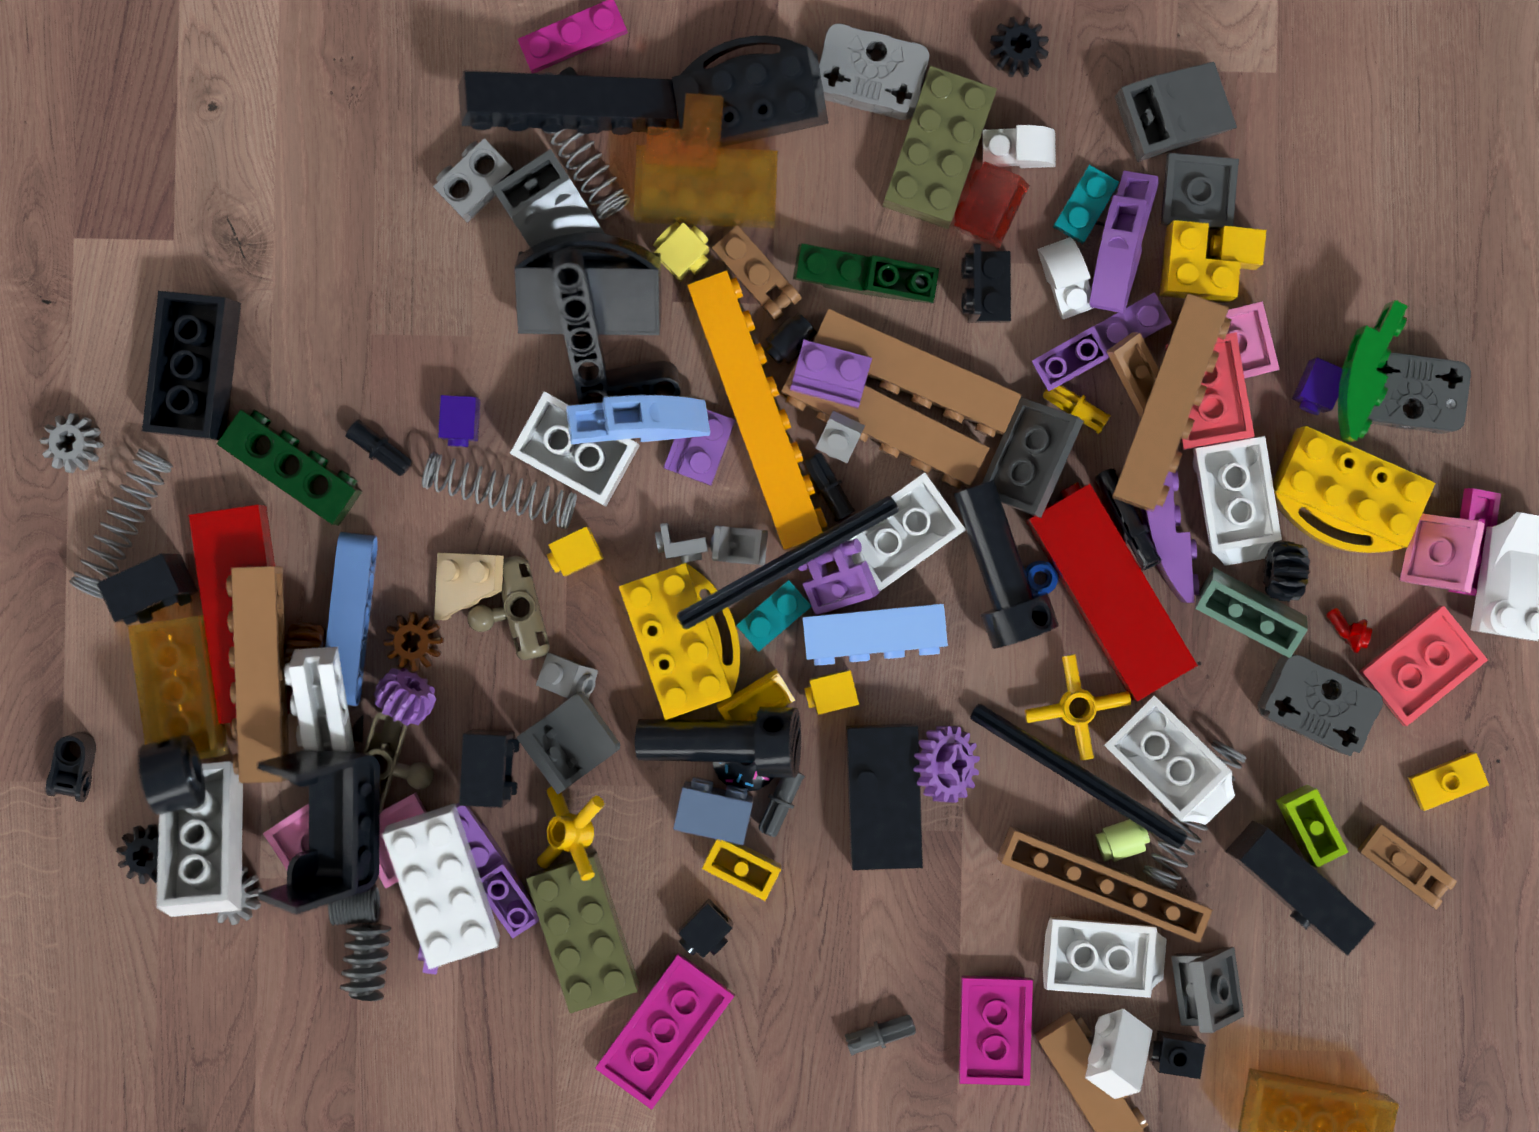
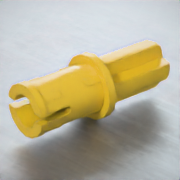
M1063 385L1049 392L1045 389L1043 393L1044 399L1066 413L1079 417L1084 421L1083 424L1096 431L1097 434L1102 431L1111 417L1110 414L1103 412L1086 401L1085 395L1080 397Z

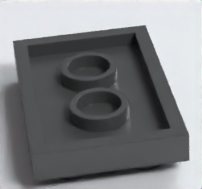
M1021 397L982 484L994 480L1001 503L1041 518L1084 421L1077 416Z

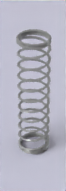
M555 132L551 144L556 146L562 145L558 154L560 157H570L567 160L566 168L577 169L573 179L575 181H584L581 192H593L589 197L588 203L592 205L600 204L595 213L598 219L607 218L629 203L630 197H628V194L618 196L624 192V188L617 190L602 200L591 201L597 192L617 179L616 176L611 177L598 187L584 190L586 184L593 177L607 170L610 165L606 164L586 177H576L586 165L600 158L602 153L599 152L582 164L569 166V163L577 154L593 146L595 141L586 143L575 152L562 155L563 149L570 142L584 134L577 132L568 140L555 143L554 140L560 133Z
M138 449L137 456L155 466L136 459L133 460V463L152 474L161 482L153 481L131 472H126V474L155 495L130 488L123 484L120 485V488L141 500L148 507L113 497L114 501L134 512L141 520L125 516L110 509L106 510L107 513L127 524L135 532L100 522V525L123 538L128 544L118 543L96 534L93 535L94 538L116 550L122 557L87 547V550L100 556L116 569H109L83 559L80 560L106 578L110 576L104 571L119 572V567L109 558L124 560L126 558L125 554L116 546L132 547L131 541L122 533L137 535L139 533L137 528L127 520L138 523L145 522L144 516L132 507L142 510H150L152 508L150 503L138 494L151 498L158 497V493L145 482L155 485L165 484L164 480L150 469L169 473L173 467L168 461L143 449ZM74 572V575L78 577H71L69 582L72 586L91 596L103 599L96 584L101 582L100 580Z
M435 452L430 454L423 472V488L429 489L434 481V488L439 493L448 482L449 495L454 496L461 487L463 500L470 498L475 490L476 503H482L488 494L490 508H494L502 497V509L504 512H507L516 500L515 511L517 516L522 515L529 504V517L531 520L538 516L543 507L542 519L544 524H547L552 519L557 509V527H561V529L568 528L576 505V493L573 494L571 492L568 495L559 524L564 491L562 489L559 492L553 510L546 520V508L550 486H547L541 503L532 517L536 482L533 483L529 496L519 512V499L523 478H520L514 496L505 509L509 474L506 475L502 489L492 505V490L496 470L492 473L484 495L478 501L482 466L479 467L475 482L465 497V482L469 462L465 465L464 472L456 489L451 493L452 474L456 459H452L447 477L443 485L438 489V473L443 456Z
M1213 740V743H1211V746L1217 752L1231 761L1219 758L1223 763L1238 769L1242 768V765L1236 760L1244 763L1247 759L1245 755L1217 740ZM1171 816L1174 823L1195 837L1187 836L1188 840L1197 843L1202 842L1201 838L1181 824L1176 816ZM1190 821L1183 822L1201 830H1208V826L1201 823L1198 825ZM1158 841L1160 847L1182 863L1156 853H1151L1152 858L1176 876L1148 865L1144 866L1142 871L1160 883L1176 889L1178 884L1170 878L1181 880V875L1162 860L1184 868L1188 867V863L1167 847L1188 855H1195V851L1185 843L1182 846L1189 851L1182 848L1176 849L1167 842Z

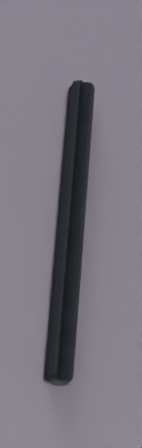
M887 496L678 612L677 619L683 629H689L898 513L899 509L895 500L891 496Z
M978 704L970 715L972 721L1171 846L1179 849L1186 841L1188 834L1184 830L989 708Z

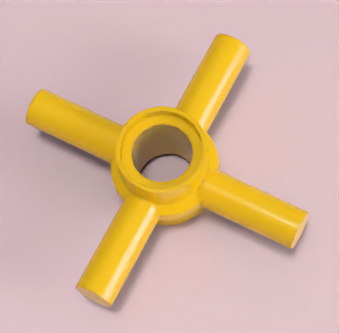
M1076 654L1062 656L1068 691L1062 695L1058 704L1025 709L1026 722L1032 723L1062 717L1065 722L1074 726L1080 760L1093 759L1094 755L1088 723L1093 720L1097 711L1131 705L1130 693L1126 691L1094 697L1090 692L1081 688ZM1081 697L1086 703V710L1081 716L1074 717L1069 710L1070 703L1075 698Z
M551 786L546 792L556 816L551 818L547 826V840L550 845L537 858V863L542 868H548L563 850L571 852L581 880H590L595 876L585 848L591 845L594 838V827L591 820L604 807L605 803L601 797L593 796L578 814L570 813L562 792L557 794Z

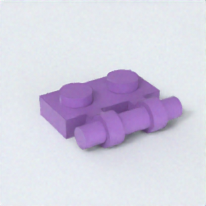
M858 539L846 541L798 568L800 571L809 569L813 577L805 581L803 587L815 615L874 598L880 593L867 561L854 564L852 560L853 554L862 551V545ZM836 561L839 570L828 573L826 563Z

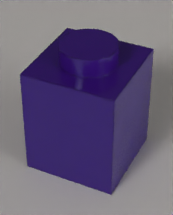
M1318 357L1309 360L1292 399L1301 403L1300 409L1314 415H1319L1320 412L1332 411L1338 399L1343 368Z
M441 395L438 437L448 440L447 446L469 447V441L478 442L481 400L477 397Z

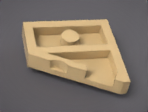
M437 553L434 620H448L452 618V614L462 609L471 608L478 604L482 598H489L501 592L504 556Z

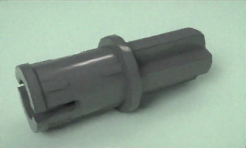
M798 772L796 778H780L773 795L769 794L768 796L771 800L758 826L762 833L772 837L777 836L789 808H794L792 802L805 775Z
M905 1015L880 1024L878 1021H875L874 1026L847 1033L845 1038L849 1044L850 1054L853 1056L856 1053L881 1046L882 1049L886 1048L885 1044L914 1035L916 1028L911 1015Z

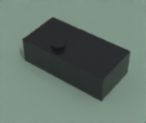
M158 291L142 431L159 435L219 441L226 431L241 303L226 297Z
M918 725L846 726L850 865L852 870L923 868L920 786L917 785L920 773L914 772V767L919 765V760L914 757L915 753H919Z
M1253 820L1225 851L1292 911L1290 916L1306 930L1309 927L1312 928L1328 944L1347 956L1376 924L1275 833Z

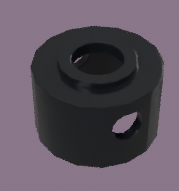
M188 735L144 744L140 747L138 766L141 785L145 798L155 814L161 815L203 804L206 793L203 767L196 746Z

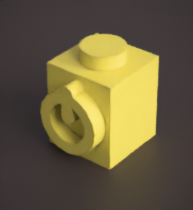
M675 222L654 242L653 246L657 249L654 253H661V264L681 282L690 272L695 275L708 263L709 259L706 256L709 254V247L706 243L709 239L695 225L690 229L684 222L681 225Z

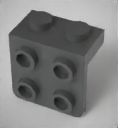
M578 692L545 718L516 737L557 794L605 761L621 747L618 739L582 692Z

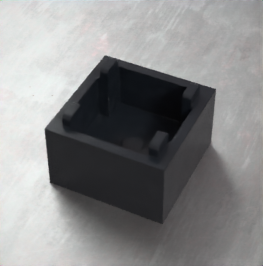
M161 553L96 583L114 623L125 622L126 625L133 624L138 620L141 624L148 623L154 619L152 613L176 603L180 606L191 603V595L198 592L181 554Z
M472 729L463 734L459 806L503 808L511 801V795L517 794L518 783L512 781L513 754L514 752H519L520 742L518 739H514V731Z

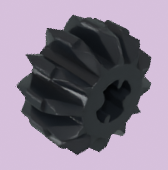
M1011 17L1009 19V27L1000 23L996 28L999 35H992L990 38V44L996 47L990 51V58H1001L996 68L997 70H1002L1006 65L1010 67L1008 71L1009 77H1013L1017 69L1020 70L1023 77H1028L1029 67L1038 71L1042 66L1039 59H1046L1049 52L1043 48L1049 41L1048 36H1037L1042 26L1037 24L1032 29L1028 27L1030 23L1029 17H1025L1021 25L1018 24L1015 17ZM1017 41L1024 43L1022 53L1014 51Z
M1283 541V543L1274 542L1269 548L1267 558L1265 559V569L1263 570V583L1265 585V592L1270 598L1290 602V600L1298 601L1305 594L1306 585L1309 583L1310 559L1308 557L1309 552L1303 545Z
M149 824L146 830L141 825L133 828V834L127 833L123 835L122 840L126 846L117 848L116 852L125 856V859L120 861L118 866L120 868L129 866L130 869L126 875L128 879L138 875L140 884L148 883L150 878L157 883L159 842L156 824ZM147 847L150 848L148 853L153 852V858L148 861L146 860L148 855L143 856V849Z

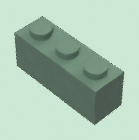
M1214 567L1199 590V594L1196 595L1195 609L1288 658H1291L1308 630L1306 615L1270 598V596Z

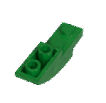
M1397 300L1385 304L1374 328L1366 325L1357 329L1349 346L1342 369L1338 395L1341 440L1347 443L1357 441L1358 437L1362 439L1366 435L1372 423V419L1368 417L1373 407H1378L1387 394L1388 388L1384 385L1389 376L1376 369L1377 367L1381 369L1387 362L1391 354V349L1387 347L1392 337H1397L1407 322L1404 314L1408 306Z

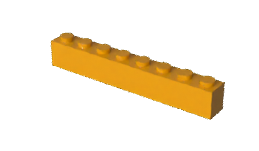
M726 270L687 286L783 550L803 544L823 533L822 529L828 526L821 507L814 509L810 496L816 493L809 474L802 476L798 463L803 461V457L797 441L790 443L786 430L790 429L791 425L785 409H777L773 397L779 396V392L773 376L766 378L762 368V364L767 363L761 343L754 345L750 331L755 330V326L749 310L742 312L738 299L743 297L739 282L737 277L730 279Z

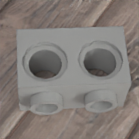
M485 138L479 143L477 141L471 143L462 152L461 156L463 159L454 167L449 165L443 169L436 177L438 182L433 186L467 223L496 196L491 187L515 172ZM483 159H492L495 162L493 170L488 174H480L477 171L478 164ZM458 183L469 184V191L463 198H454L452 196V190Z

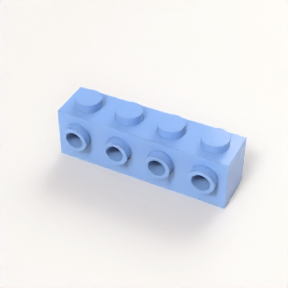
M944 604L802 617L806 659H814V666L835 664V657L849 656V662L869 661L870 654L884 652V659L905 657V650L919 649V655L940 654V647L948 646Z

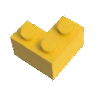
M1173 220L1166 227L1160 296L1186 299L1187 294H1191L1208 301L1227 303L1238 297L1241 262L1206 259L1209 223Z

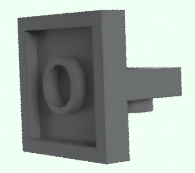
M1221 947L1210 953H1177L1171 956L1181 1026H1199L1200 1033H1214L1244 1017L1234 947Z

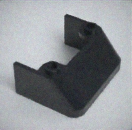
M301 750L258 762L259 770L288 779L292 784L299 787L309 786V850L298 853L290 861L287 868V884L260 892L259 900L297 915L372 888L379 876L380 765L378 760L374 756L362 752Z

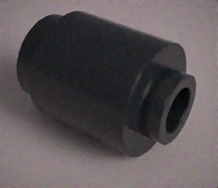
M797 313L793 318L789 316L765 339L769 345L765 350L778 364L785 361L789 365L800 355L803 340L813 342L812 338L817 334V331L801 314Z

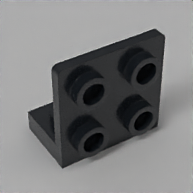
M973 243L969 252H965V256L961 260V277L968 281V288H965V293H962L961 298L962 314H968V323H1010V251H981V243Z

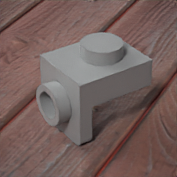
M833 411L815 449L826 453L832 458L848 463L865 425Z
M668 523L660 524L661 531L655 532L658 553L665 552L666 559L681 557V562L687 563L702 560L701 553L709 552L705 537L672 543Z
M715 526L714 534L710 541L712 560L765 565L768 531Z
M547 653L536 686L568 699L576 693L582 692L589 699L590 694L595 688L598 670L578 664L556 654Z

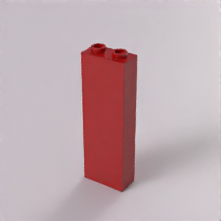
M1076 482L1060 492L1063 497L1052 505L1048 501L1041 518L1033 515L1025 521L1049 562L1056 569L1058 577L1126 691H1129L1131 700L1138 702L1198 665L1091 484L1081 487Z
M259 504L189 515L219 724L230 723L231 729L232 720L237 718L236 704L232 703L230 695L231 684L235 682V668H231L229 662V651L231 647H234V632H230L228 628L229 611H233L232 597H229L227 593V577L232 575L231 568L275 566L267 506ZM287 685L288 714L292 713L291 696L294 695L292 685Z

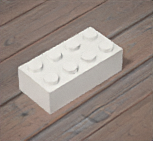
M231 761L202 764L206 788L205 801L202 805L159 815L157 908L171 917L241 910L243 783H239V775L234 774Z
M454 803L387 825L383 832V838L428 968L432 969L498 947L500 934L456 804Z

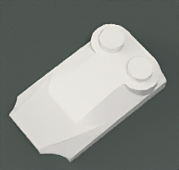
M1265 436L1193 448V468L1198 477L1210 551L1221 560L1224 566L1265 559L1269 548L1274 542L1282 540Z
M923 473L891 496L898 506V513L848 540L858 539L860 541L862 551L853 554L852 560L854 564L867 561L879 591L966 530L926 473Z
M1516 512L1505 522L1493 527H1487L1471 631L1538 641V515Z
M1155 696L1104 745L1181 822L1192 821L1206 825L1235 797L1232 786V771Z
M1066 916L1050 917L1045 933L1043 956L1044 988L1055 991L1151 998L1152 989L1163 980L1167 939L1158 933L1156 926L1071 919Z

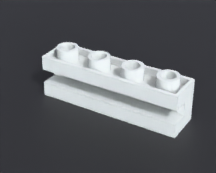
M338 647L295 649L291 662L285 666V679L287 685H292L294 693L291 696V712L293 716H298L299 725L296 729L298 746H303L304 750L355 752Z

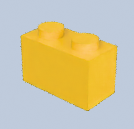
M715 839L702 869L766 901L781 871V864L745 845Z

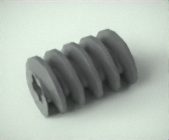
M358 924L355 927L346 929V933L355 936V940L344 943V947L353 950L354 953L343 957L342 961L352 964V968L341 971V975L351 980L349 983L341 984L339 989L348 992L351 998L362 1001H378L384 998V994L378 989L383 988L386 981L379 975L386 973L387 966L380 961L386 960L389 953L381 947L389 945L390 938L382 933L389 932L391 930L390 926Z

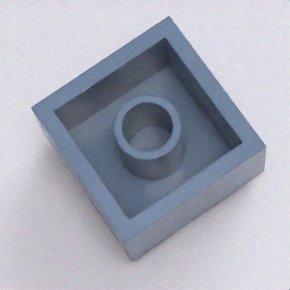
M693 777L692 782L685 781L673 830L744 845L753 804V796L747 795L748 789L735 785H727L726 790L712 787L713 781Z

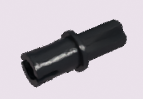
M359 419L351 425L345 435L346 438L352 440L369 453V459L378 460L398 476L404 475L412 464L410 458L388 443V437L384 436L382 438Z
M817 453L805 461V466L819 489V492H817L818 496L822 494L835 517V521L837 522L855 512L840 486L842 480L838 481L824 455Z

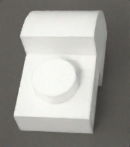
M1016 125V128L983 130V166L1056 167L1055 130L1036 125Z
M1069 237L1037 249L1046 280L1051 285L1060 317L1064 320L1094 309L1089 305L1091 288L1088 279H1090V275L1075 241Z

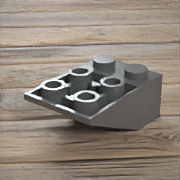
M1215 62L1156 75L1121 87L1115 96L1137 163L1237 128Z
M551 149L491 187L530 248L545 240L566 234H605ZM591 245L570 246L577 250L592 249L603 251L606 249V247Z

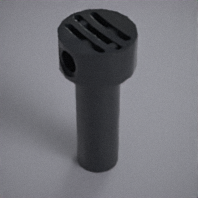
M994 480L954 493L993 609L981 614L992 648L1012 645L1057 628L1059 624L1048 592L1033 595Z
M760 707L757 712L756 721L639 719L635 731L636 757L639 761L755 763L758 777L796 778L801 758L800 714L798 708Z

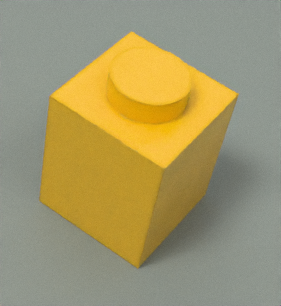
M1223 226L1217 231V235H1213L1211 238L1210 256H1215L1214 260L1241 262L1240 269L1256 270L1263 265L1267 230Z
M587 526L548 544L552 552L547 554V558L554 572L561 571L562 575L566 577L604 559L590 527Z
M850 669L810 678L811 687L804 688L809 708L816 707L818 715L859 705Z

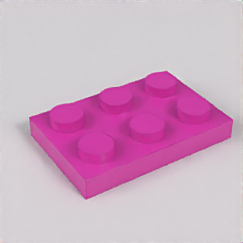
M961 976L960 1084L1030 1086L1032 978Z

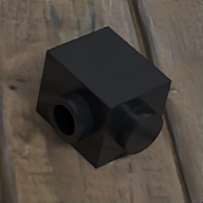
M708 899L679 928L678 934L682 937L679 943L693 956L698 953L704 958L709 952L714 956L728 942L725 936L733 929V922Z
M1157 1031L1156 1040H1151L1149 1061H1153L1152 1065L1158 1073L1200 1079L1206 1044L1196 1036Z

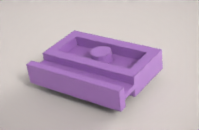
M803 340L790 391L858 409L872 358Z
M707 410L710 436L674 439L664 469L712 486L735 420Z

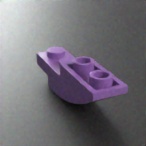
M1123 171L1117 195L1112 197L1102 235L1092 284L1090 307L1125 313L1142 254L1141 243L1159 184L1158 176Z
M1154 292L1127 307L1125 313L1118 312L1031 362L1049 392L1109 359L1106 351L1130 333L1139 332L1144 339L1172 322Z
M1176 470L1175 473L1168 472L1164 485L1169 486L1170 489L1163 507L1156 505L1153 512L1141 508L1143 525H1147L1150 530L1148 536L1159 557L1162 559L1156 565L1161 576L1181 603H1195L1194 595L1199 594V579L1197 574H1193L1192 560L1197 558V545L1195 539H1191L1190 532L1176 533V526L1181 524L1179 505H1174V491H1178L1179 478Z
M458 803L456 807L490 907L513 939L540 921L534 902L484 823L481 825L469 806H459Z

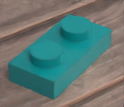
M1089 164L1053 228L1083 244L1114 193L1119 181Z
M788 580L736 626L759 652L805 613L811 605Z

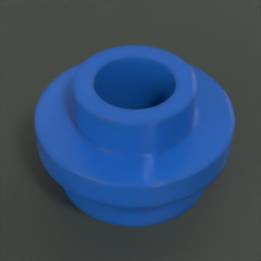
M1034 561L1025 568L1034 595L1044 592L1049 594L1054 590L1058 582V574L1053 565L1046 561ZM1038 571L1043 572L1046 576V581L1042 585L1034 582V575Z

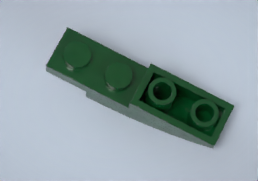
M801 243L798 245L793 280L823 285V288L932 304L935 299L939 268L875 255L868 257Z

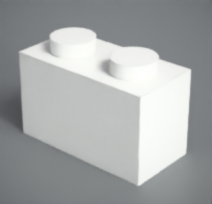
M1125 1009L1099 1016L1095 1025V1034L1088 1057L1085 1078L1114 1099L1140 1092L1153 1030Z

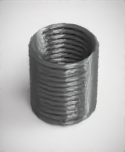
M374 885L365 892L328 904L330 923L333 926L335 924H376L380 917L378 887Z

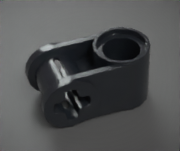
M76 732L60 738L56 742L51 769L46 782V794L48 796L54 797L56 794L75 797L78 802L86 800L91 787V773L96 752V743L90 734ZM71 741L76 742L81 748L79 758L73 756L70 752Z

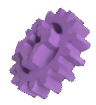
M936 726V730H928L926 732L928 740H920L918 742L922 752L914 754V757L920 760L919 765L914 767V772L921 774L917 785L926 786L923 794L925 796H933V801L956 803L958 802V797L966 798L968 796L966 788L975 787L971 778L973 775H979V771L974 768V763H977L980 757L973 756V751L977 745L976 743H968L970 734L961 732V727Z

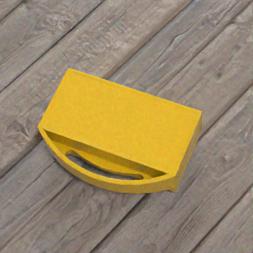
M1308 426L1295 430L1273 480L1276 506L1288 521L1301 532L1324 545L1356 553H1377L1408 548L1436 484ZM1301 507L1307 509L1313 516L1335 529L1352 534L1366 535L1371 538V544L1368 546L1356 545L1334 539L1308 524L1299 515V509Z
M684 563L619 586L665 720L733 696L739 676L740 643L736 624L729 607L722 611L728 623L732 639L733 663L731 665L723 663L721 637L713 616L686 630L682 628L677 619L678 612L702 600L699 595L702 589L709 590L711 594L718 591L703 574L689 564Z

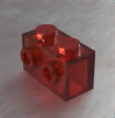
M984 161L981 170H976L970 182L971 190L966 201H962L957 207L954 226L963 234L999 249L1030 185L1021 176Z

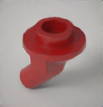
M1334 608L1326 614L1337 633L1345 639L1346 644L1351 646L1354 653H1358L1361 647L1367 649L1372 636V628L1367 627L1368 621L1366 619H1362L1350 626L1338 608Z

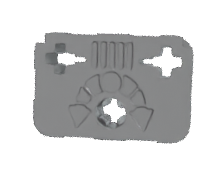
M834 24L827 31L819 64L824 98L826 101L900 120L910 119L914 115L929 61L928 49L918 43L891 38V36L872 31L860 30L845 24ZM874 49H878L883 57L879 58L878 61L871 60V55L867 53H872ZM832 74L838 75L835 87L828 85V79H830ZM899 91L905 93L903 104L896 103V96Z

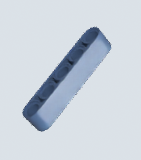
M341 532L336 547L325 647H338L347 705L358 706L363 684L378 540L375 535Z

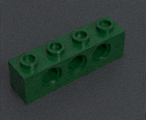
M240 409L217 442V445L331 525L339 526L363 492L355 486L358 480L342 469L335 473L326 466L329 460L315 450L311 449L309 454L298 447L300 440L283 429L279 434L269 427L272 420L254 409L252 413ZM267 436L271 442L270 449L267 453L260 455L256 448L257 441L261 437ZM296 456L300 463L299 469L296 473L289 475L285 470V462L289 457ZM323 475L328 480V489L324 494L318 495L314 491L313 484L317 477Z

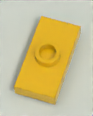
M775 669L733 694L732 697L718 703L717 708L725 720L756 721L757 712L760 707H785L795 701L781 675Z
M1475 752L1468 753L1408 777L1419 807L1423 811L1489 786L1478 755Z

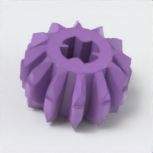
M392 668L385 674L383 679H380L374 693L376 697L375 705L383 709V715L392 717L393 722L398 720L406 726L410 723L419 725L434 708L436 701L435 689L427 685L428 680L420 678L417 672L410 673L406 668L401 670Z

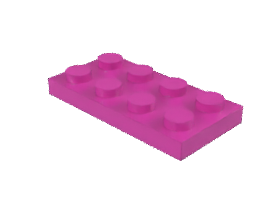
M678 952L597 1063L595 1069L652 1110L734 998L735 993Z

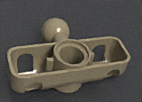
M522 556L505 558L503 560L504 583L502 582L501 591L504 606L491 609L486 605H477L468 613V624L474 631L486 632L493 627L495 622L508 620L516 655L519 659L528 661L546 656L549 653L550 644L530 564ZM519 564H526L529 577L522 578ZM525 598L530 603V611L526 616L518 618L513 611L514 604L517 600ZM536 632H543L546 645L539 646ZM517 637L519 638V642H520V646H521V651L519 650V646H518V642H517Z
M382 712L378 713L373 719L364 749L365 754L372 756L381 754L388 762L387 770L384 773H380V799L382 792L384 793L380 804V813L384 809V803L388 796L393 776L404 778L411 787L421 790L431 785L434 779L433 769L425 762H416L411 766L398 763L408 726L398 720L393 722L392 717L383 715ZM378 719L385 720L382 733L374 732ZM402 725H403V730H402V733H401V737H400V739H399V735H400V732H401V729H402Z

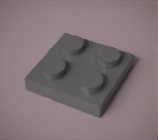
M1169 153L1166 157L1161 225H1169L1173 220L1209 223V229L1220 230L1223 226H1233L1239 159Z

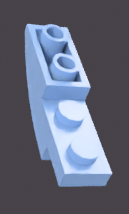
M664 395L604 397L603 403L567 406L566 409L571 444L640 438V442L710 436L706 402L701 399Z

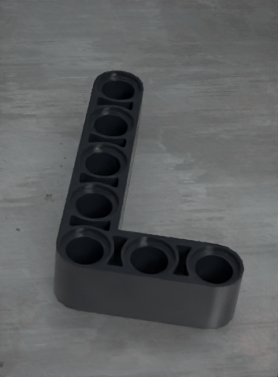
M564 247L556 251L552 257V282L579 405L603 403L604 397L680 396L679 373L677 367L671 362L657 361L607 370L584 258L577 249L571 247ZM564 267H572L576 269L572 273H564L561 271V269ZM572 299L581 300L582 303L578 305H571L568 303V301ZM578 331H586L589 333L585 336L575 335V333ZM586 362L595 363V365L590 367L582 366ZM661 381H669V382H670V383L667 384V385H659V384H658V383L661 382ZM626 387L636 388L632 391L623 390ZM591 393H600V394H601L600 396H597V397H591V396H589V394H591Z

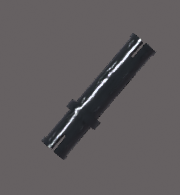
M1115 468L1099 473L1094 479L1124 534L1122 536L1124 542L1129 544L1141 571L1158 565L1162 559L1159 557L1148 536L1150 533L1148 526L1142 524L1133 505L1112 498L1119 480Z

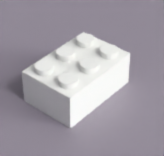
M544 391L510 454L600 504L607 506L640 445L631 439L571 444L566 414L567 406L570 405Z

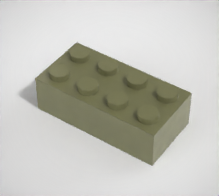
M930 66L882 207L946 229L949 228L997 88Z
M597 852L587 855L595 873V876L590 880H581L573 859L532 872L526 878L570 1014L636 993L640 985Z

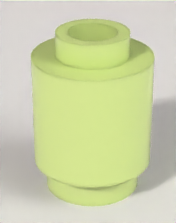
M1130 819L1102 828L1101 833L1095 834L1096 842L1104 861L1112 859L1115 862L1145 852V844L1150 842L1147 830Z

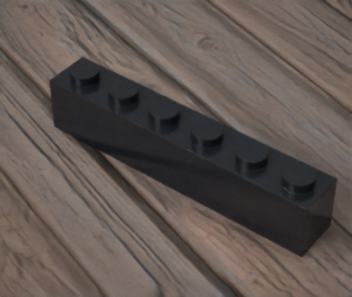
M464 71L458 85L461 126H471L475 130L507 127L510 131L518 132L528 128H541L548 133L570 129L577 130L582 134H591L599 130L612 131L616 135L646 132L650 136H661L669 133L677 121V107L672 79Z

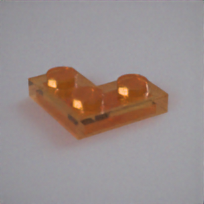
M686 93L683 129L648 127L644 163L647 165L717 170L724 98L715 95Z

